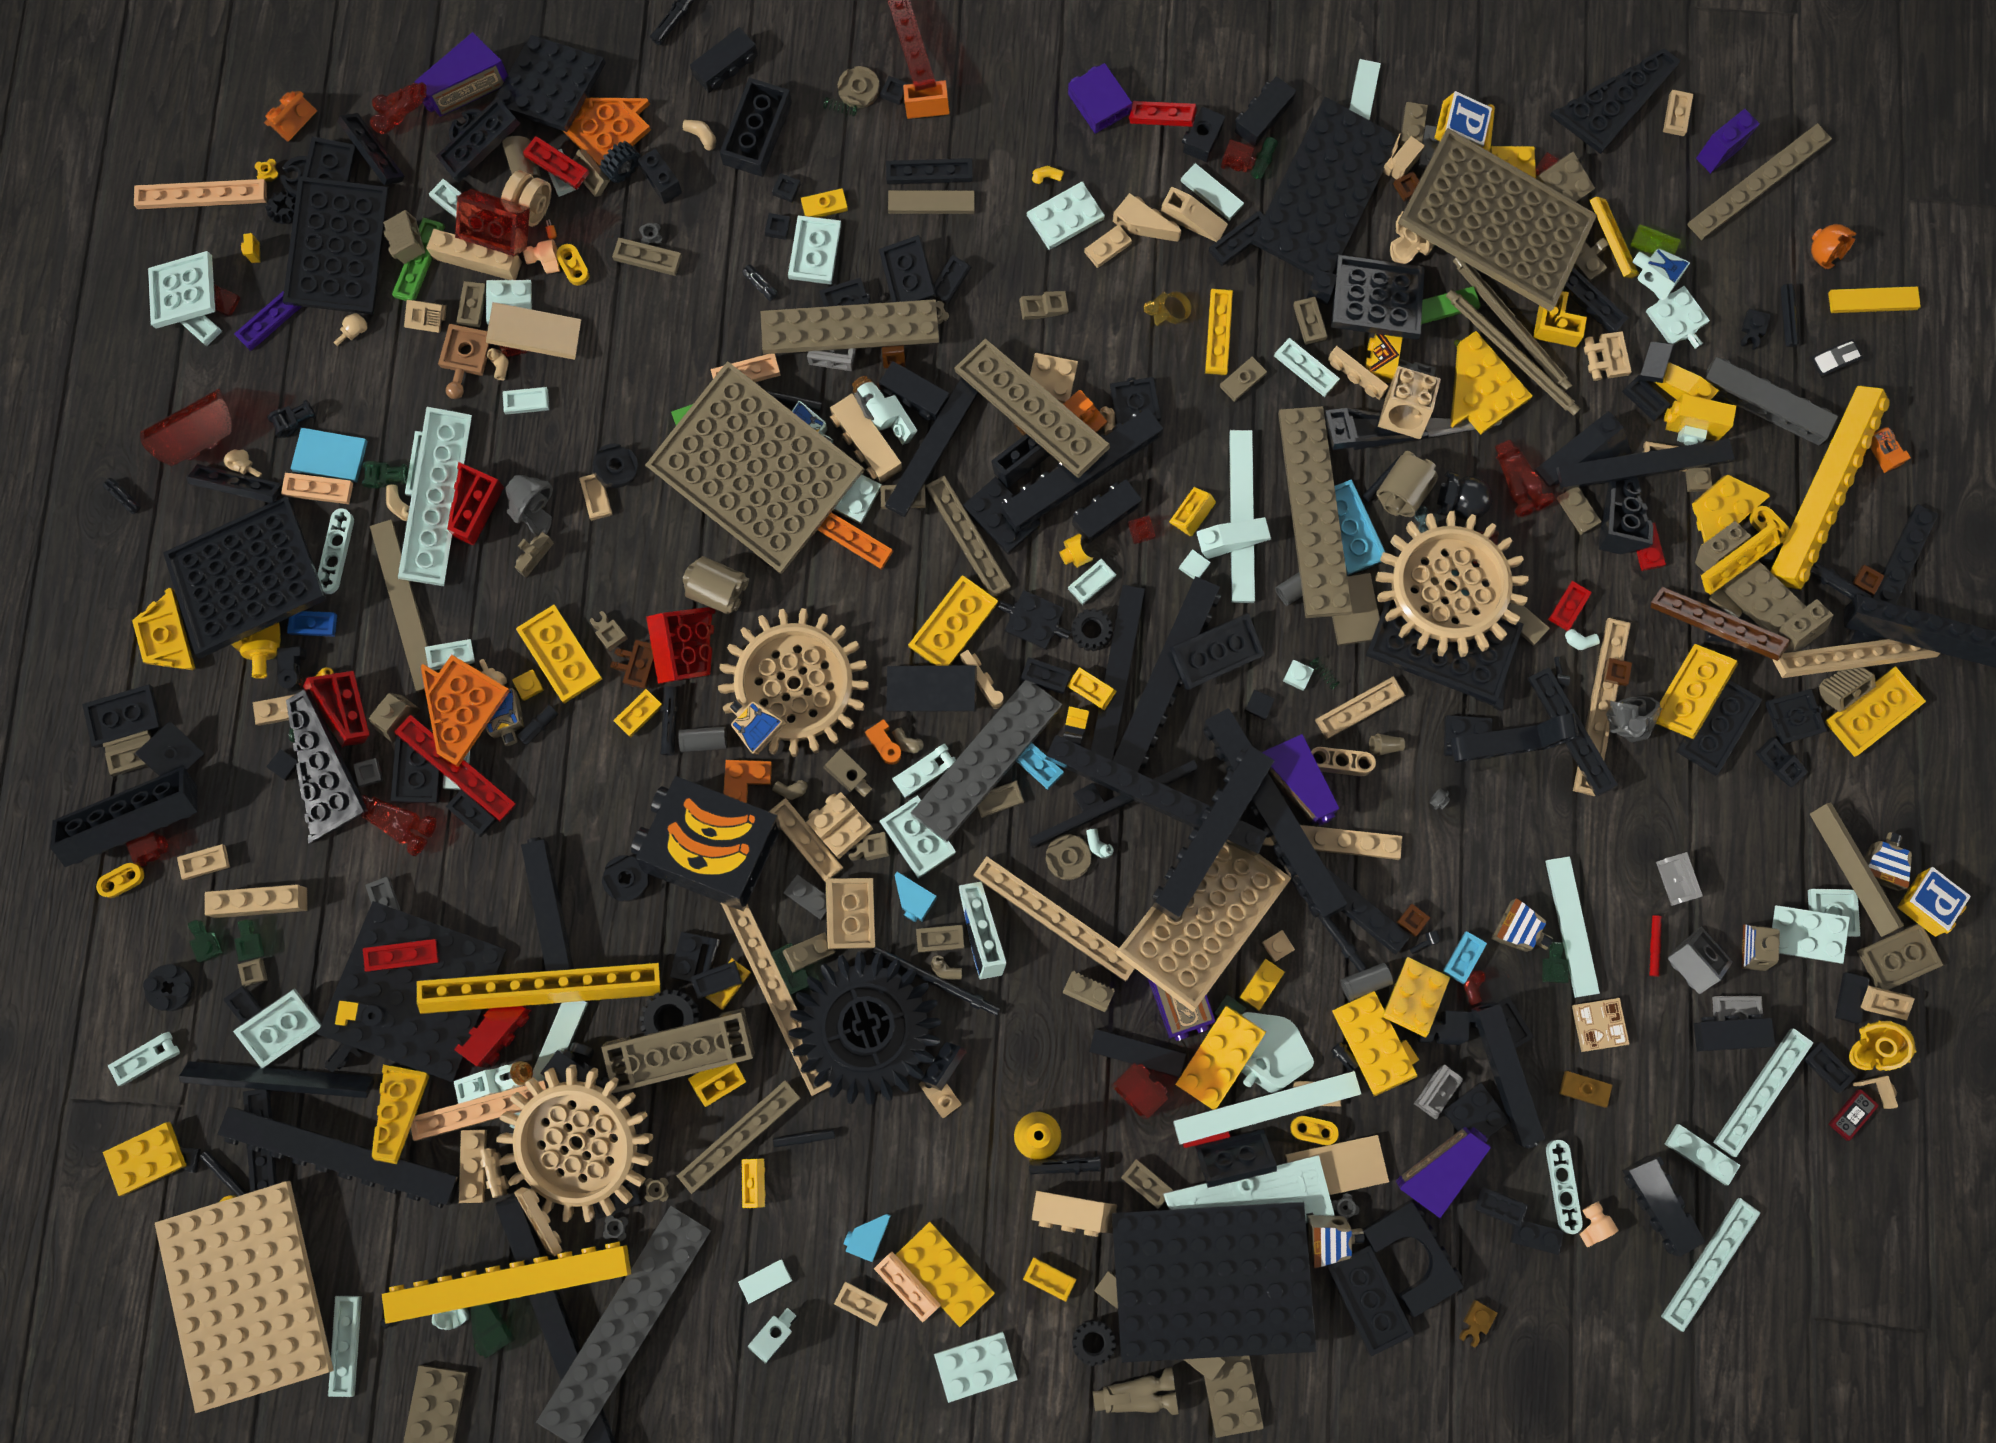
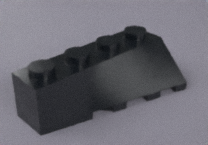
M1645 1156L1622 1170L1625 1174V1177H1623L1624 1181L1631 1190L1634 1189L1638 1196L1636 1198L1638 1205L1649 1214L1651 1218L1649 1222L1652 1228L1657 1233L1659 1232L1664 1239L1662 1244L1669 1254L1681 1257L1705 1243L1692 1216L1688 1212L1684 1213L1685 1203L1681 1195L1672 1190L1671 1186L1674 1181L1670 1174H1666L1660 1166L1664 1165L1660 1156Z

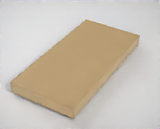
M492 302L486 343L575 360L581 319Z
M1378 1135L1285 1154L1287 1163L1319 1155L1329 1195L1389 1182Z

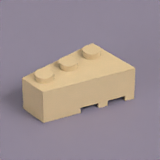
M1036 1191L1032 1220L1039 1221V1226L1053 1228V1224L1062 1226V1231L1075 1233L1076 1228L1084 1230V1235L1098 1237L1099 1233H1113L1112 1213H1116L1117 1204Z

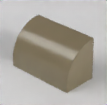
M522 136L506 137L502 143L511 173L522 170L531 174L533 178L538 177L542 179L538 165L523 154V151L531 141Z

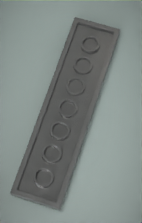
M1025 680L911 811V816L947 843L1015 764L1028 746L1033 743L1063 708L1062 704L1035 683Z

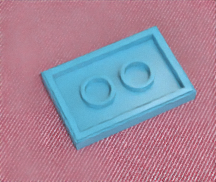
M301 428L291 470L293 472L327 478L350 480L357 483L368 441L358 437Z

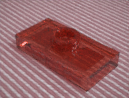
M214 285L215 310L231 317L241 298L230 291Z

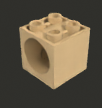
M1398 366L1385 397L1378 427L1421 439L1433 412L1441 379Z

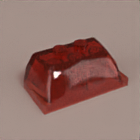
M217 389L140 432V440L144 448L157 460L174 466L185 459L192 460L200 455L199 451L205 448L212 449L220 443L219 440L232 433V419L223 393L220 389Z

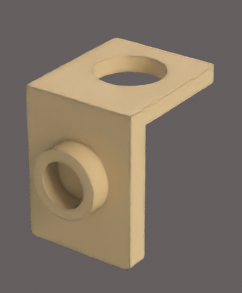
M1878 1076L1853 1082V1086L1876 1083L1884 1109L1898 1107L1895 1098L1897 1095L1896 1089L1890 1082L1889 1076Z
M922 1081L919 1083V1086L942 1118L962 1105L947 1083L942 1091L935 1088H927Z

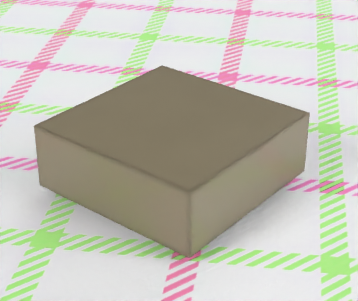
M263 958L237 964L242 985L249 987L268 981Z

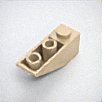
M1171 187L1162 204V217L1215 242L1221 239L1228 223L1193 196L1174 187Z
M1129 193L1114 211L1113 222L1120 225L1129 234L1176 242L1180 240L1181 229L1175 222L1168 221L1162 217V214L1157 209L1148 207L1138 196L1134 197Z

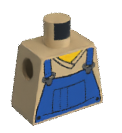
M737 699L729 707L737 716L731 723V726L752 754L758 755L787 724L785 720L755 701L746 706Z

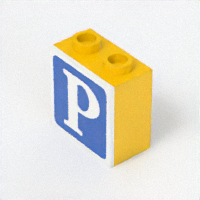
M1455 91L1443 101L1434 139L1440 141L1444 132L1449 128L1478 146L1483 147L1486 142V133L1490 124L1492 108Z
M1931 867L1917 875L1897 908L1936 937L1942 933L1948 934L1956 925L1957 917L1965 911L1966 903L1971 896L1935 868Z

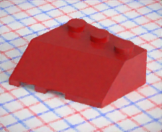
M704 607L646 616L658 684L710 675L712 657L710 636L714 633V625H711L712 614H715L714 608Z

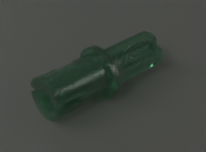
M1266 137L1261 151L1256 154L1257 160L1251 171L1253 178L1261 179L1268 164H1271V157L1278 145L1276 139Z

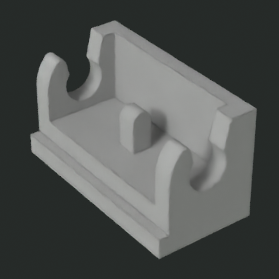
M856 348L808 351V363L813 366L852 371Z
M1687 852L1656 862L1671 906L1703 897Z
M1440 1065L1414 1104L1434 1119H1437L1453 1093L1462 1083L1463 1078L1446 1065Z

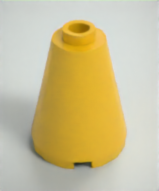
M1029 1113L1021 1118L1016 1125L1014 1132L1015 1144L1018 1150L1030 1159H1046L1053 1155L1060 1145V1127L1057 1121L1046 1113ZM1036 1131H1041L1043 1133L1042 1140H1036L1034 1138V1133Z

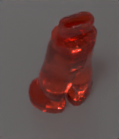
M423 82L419 84L413 83L390 93L388 96L383 94L375 96L372 99V106L378 113L371 117V127L379 134L390 132L404 120L408 113L421 106L423 99L426 97V85Z
M1511 440L1495 446L1498 453L1496 458L1506 478L1510 495L1518 504L1515 509L1517 517L1527 516L1533 513L1535 509L1539 511L1556 500L1553 493H1542L1541 480L1532 470L1524 455L1519 451V448L1514 447ZM1527 494L1532 498V501L1528 499Z
M362 796L368 812L363 814L362 818L385 832L396 842L407 844V852L412 856H417L425 848L427 840L415 835L410 829H414L429 838L435 830L436 818L429 815L421 820L415 812L399 808L376 797Z

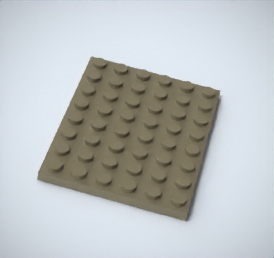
M1447 128L1398 224L1551 312L1556 306L1597 214Z
M728 361L645 464V466L780 574L786 570L865 470Z

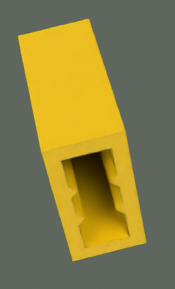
M1683 394L1677 401H1674L1670 409L1666 410L1664 421L1667 422L1665 430L1679 433L1686 425L1707 430L1706 439L1720 440L1733 427L1736 406Z

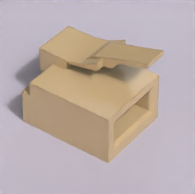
M1399 134L1392 150L1391 158L1384 165V174L1398 179L1406 175L1419 160L1425 145L1412 136L1396 153L1397 143L1401 135Z
M407 300L404 327L440 333L441 322L445 321L447 305Z

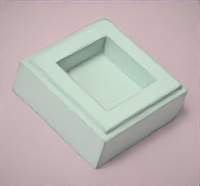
M1192 549L1179 569L1192 579L1195 576L1200 578L1211 562Z

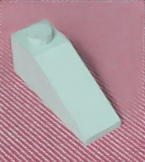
M1265 517L1219 524L1196 531L1201 551L1207 559L1271 539Z

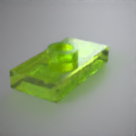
M1639 224L1630 246L1650 254H1654L1657 249H1661L1675 255L1680 239Z

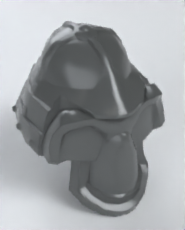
M515 475L505 488L509 500L507 514L511 516L515 523L525 522L530 531L536 536H539L542 532L547 534L551 526L552 516L542 508L546 506L552 495V485L548 481L538 478Z
M1647 696L1629 697L1619 702L1610 701L1611 708L1606 713L1610 732L1623 736L1631 743L1648 739L1662 710L1660 702Z

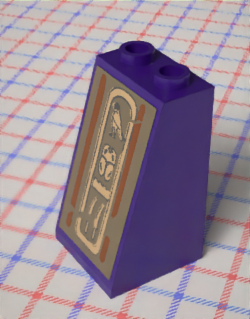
M472 32L414 82L418 88L417 94L423 100V105L431 113L434 111L441 117L500 89L508 74L501 59Z
M1303 734L1262 752L1275 760L1268 773L1276 787L1311 825L1318 823L1321 826L1336 817L1335 813L1339 810V807Z
M1148 979L1169 1039L1175 1037L1176 1041L1190 1037L1188 1034L1190 1031L1197 1029L1198 1033L1211 1029L1210 1024L1215 1023V1019L1207 995L1192 1012Z
M1464 1127L1396 1180V1183L1403 1192L1441 1218L1491 1147L1487 1144L1488 1138L1474 1127L1471 1130Z

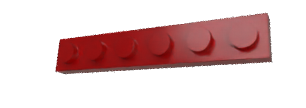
M410 715L394 731L396 735L499 822L516 806V803L465 760L457 767L439 756L436 751L433 733L413 716Z

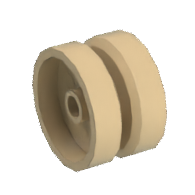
M522 170L515 171L510 176L502 192L500 201L502 214L513 219L518 218L520 222L531 227L536 226L542 220L550 203L552 191L550 183L538 177L533 178L531 174Z

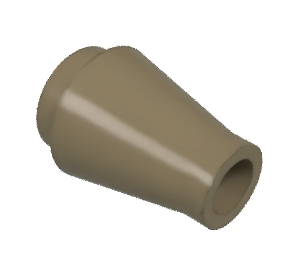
M1377 733L1375 736L1370 737L1369 749L1372 754L1377 756L1404 751L1405 740L1403 737Z

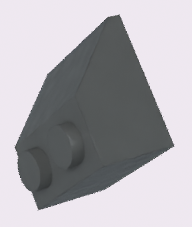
M1702 926L1678 945L1668 957L1671 966L1683 975L1687 984L1692 989H1695L1698 994L1719 982L1733 963Z

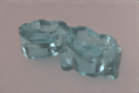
M1421 506L1414 516L1420 522L1418 529L1421 533L1428 530L1425 520L1428 515V508L1426 506Z

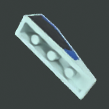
M982 882L959 885L973 958L979 978L981 980L1002 976L1006 960Z

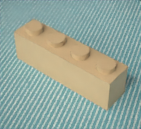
M433 229L427 245V250L434 260L508 280H516L522 264L516 251Z
M853 394L830 407L832 423L836 428L840 426L843 430L842 436L848 445L852 444L855 447L854 453L860 462L864 461L867 464L868 468L866 470L873 480L877 479L882 484L902 470L900 460L873 422L865 418Z
M300 885L205 892V915L213 918L307 911V888Z

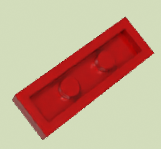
M1133 101L1129 120L1130 124L1193 127L1197 107L1196 104Z
M537 136L534 137L523 151L526 158L576 190L589 175L588 169Z
M436 939L363 948L365 972L439 963Z

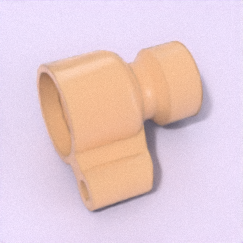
M553 239L541 241L536 247H523V254L527 264H533L540 260L547 274L560 272L556 256L557 246Z
M1599 1201L1582 1210L1586 1218L1591 1220V1224L1580 1233L1587 1247L1619 1231L1612 1218L1603 1214V1208Z

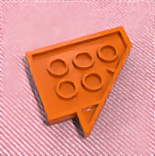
M586 98L568 132H563L580 149H585L600 167L602 165L600 163L601 160H604L603 156L609 153V149H613V145L616 144L618 146L619 142L626 141L633 147L651 131L650 126L639 116L650 105L647 98Z
M451 654L439 673L424 664L421 665V671L437 754L459 767L510 690Z

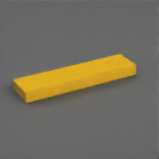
M1600 197L1591 199L1590 203L1595 214H1597L1599 223L1623 276L1633 279L1639 275L1636 265L1632 263V256L1606 199Z
M1918 287L1830 290L1828 293L1831 313L1918 310L1921 307Z
M1211 289L1206 374L1227 375L1233 290Z
M1773 524L1768 525L1703 573L1701 578L1705 592L1711 595L1779 545L1780 539L1777 527Z

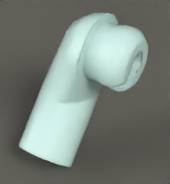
M1574 629L1568 630L1565 634L1568 644L1578 650H1584L1600 644L1597 634L1584 637Z
M1097 829L1086 831L1090 851L1100 858H1109L1114 852L1112 845L1099 841Z

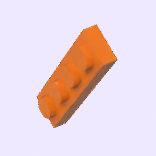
M832 512L817 529L881 570L893 553L891 548Z

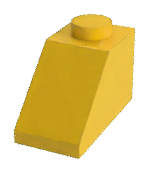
M736 1063L701 1071L688 1078L705 1107L746 1083Z

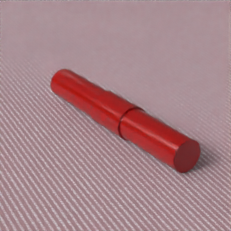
M1652 916L1649 976L1659 977L1662 916Z

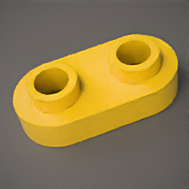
M571 244L560 246L556 256L569 282L577 286L583 285L589 279V271L578 250ZM567 256H572L570 260H566ZM578 273L582 274L579 278L575 277Z
M1759 506L1750 514V523L1758 532L1770 524L1776 526L1780 539V544L1777 546L1783 545L1790 529L1772 509L1767 506ZM1758 516L1763 518V522L1758 520Z
M126 863L100 877L96 885L97 891L101 896L115 898L139 885L144 879V871L137 864ZM135 872V877L131 879L130 874ZM111 883H114V889L110 891L109 886Z
M1298 1116L1291 1122V1133L1299 1140L1321 1145H1331L1338 1138V1129L1332 1122L1307 1116ZM1301 1123L1306 1126V1131L1303 1133L1298 1130V1126ZM1323 1129H1327L1329 1131V1136L1327 1138H1324L1321 1135V1131Z

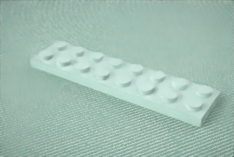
M432 407L426 408L398 579L444 586L452 534L447 530L451 503L455 493L454 484L457 481L458 462L464 464L472 415Z

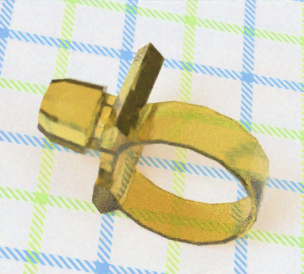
M1164 291L1153 301L1144 304V312L1148 315H1154L1156 326L1165 319L1171 323L1178 324L1189 317L1191 304L1188 298L1180 292H1171L1167 295ZM1167 297H1176L1183 303L1186 310L1184 319L1175 318L1166 310L1165 300Z

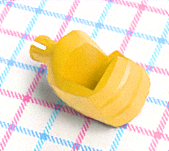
M279 622L231 644L240 652L243 658L252 660L253 678H266L267 660L277 656V648L280 647Z

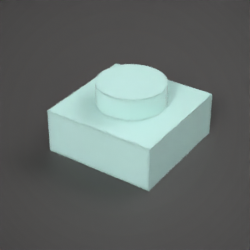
M1685 425L1678 433L1677 441L1684 442L1685 445L1702 443L1706 439L1707 430Z
M1293 660L1283 682L1304 691L1314 669Z

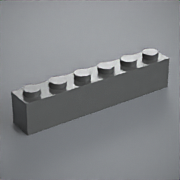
M1716 357L1708 366L1703 376V379L1719 390L1716 396L1818 446L1828 438L1838 418L1829 409L1820 408L1812 404L1810 400L1800 398L1786 388H1779L1771 384L1769 380L1759 378L1751 374L1747 369L1738 368L1723 358Z

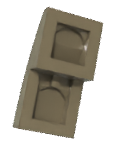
M1065 291L1044 292L1040 296H1021L1019 299L1023 320L1053 317L1069 312Z

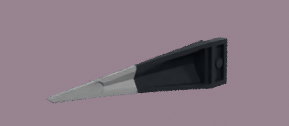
M1351 408L1325 410V420L1333 450L1344 448L1359 450L1416 440L1417 438L1378 427L1381 413ZM1430 418L1421 439L1474 430L1475 428L1468 419L1463 420L1452 428L1450 426L1451 419ZM1502 420L1499 421V422H1498L1497 424H1495L1494 426L1500 425L1501 422H1502Z

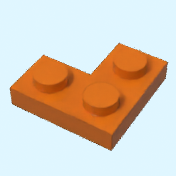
M726 760L724 795L747 803L748 785H771L772 762Z

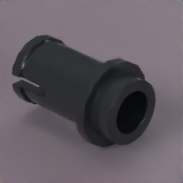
M1339 1042L1331 1049L1332 1056L1334 1058L1337 1057L1348 1071L1352 1072L1359 1065L1354 1055L1348 1050V1045Z

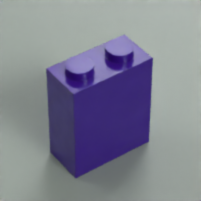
M1105 63L1092 67L1088 73L1081 77L1076 76L1068 84V95L1095 134L1129 115L1131 112V100Z
M1743 109L1710 137L1696 159L1711 174L1742 149L1760 123L1746 109Z

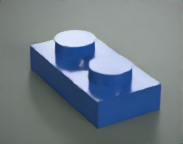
M302 611L289 617L287 633L290 635L335 637L337 614L332 612Z

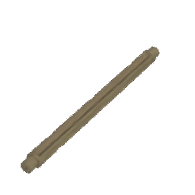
M1456 257L1453 262L1457 266L1458 271L1472 287L1474 286L1476 292L1544 369L1553 382L1560 386L1564 392L1570 389L1572 384L1567 380L1568 377L1552 361L1550 356L1521 322L1516 319L1515 315L1481 278L1479 273L1471 265Z
M1453 289L1447 293L1446 297L1451 301V304L1560 404L1565 411L1568 410L1574 416L1581 409L1570 396L1558 387L1525 354L1518 350L1510 340L1479 313L1461 294L1458 295Z

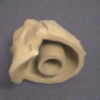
M1404 211L1401 212L1396 221V233L1400 237L1392 241L1390 246L1392 260L1400 264L1409 263L1418 252L1428 255L1434 247L1433 243L1398 224Z

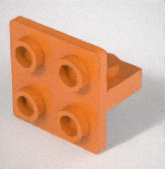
M301 91L287 92L279 100L282 104L279 107H273L265 115L267 120L264 123L267 126H271L287 142L317 112L303 97L304 94Z
M1078 390L1063 403L1065 407L1096 433L1108 423L1081 390Z

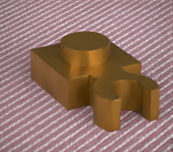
M1474 1300L1463 1321L1469 1324V1327L1460 1333L1459 1339L1464 1341L1466 1336L1471 1334L1473 1341L1470 1345L1476 1347L1480 1341L1479 1333L1482 1332L1487 1335L1497 1312Z

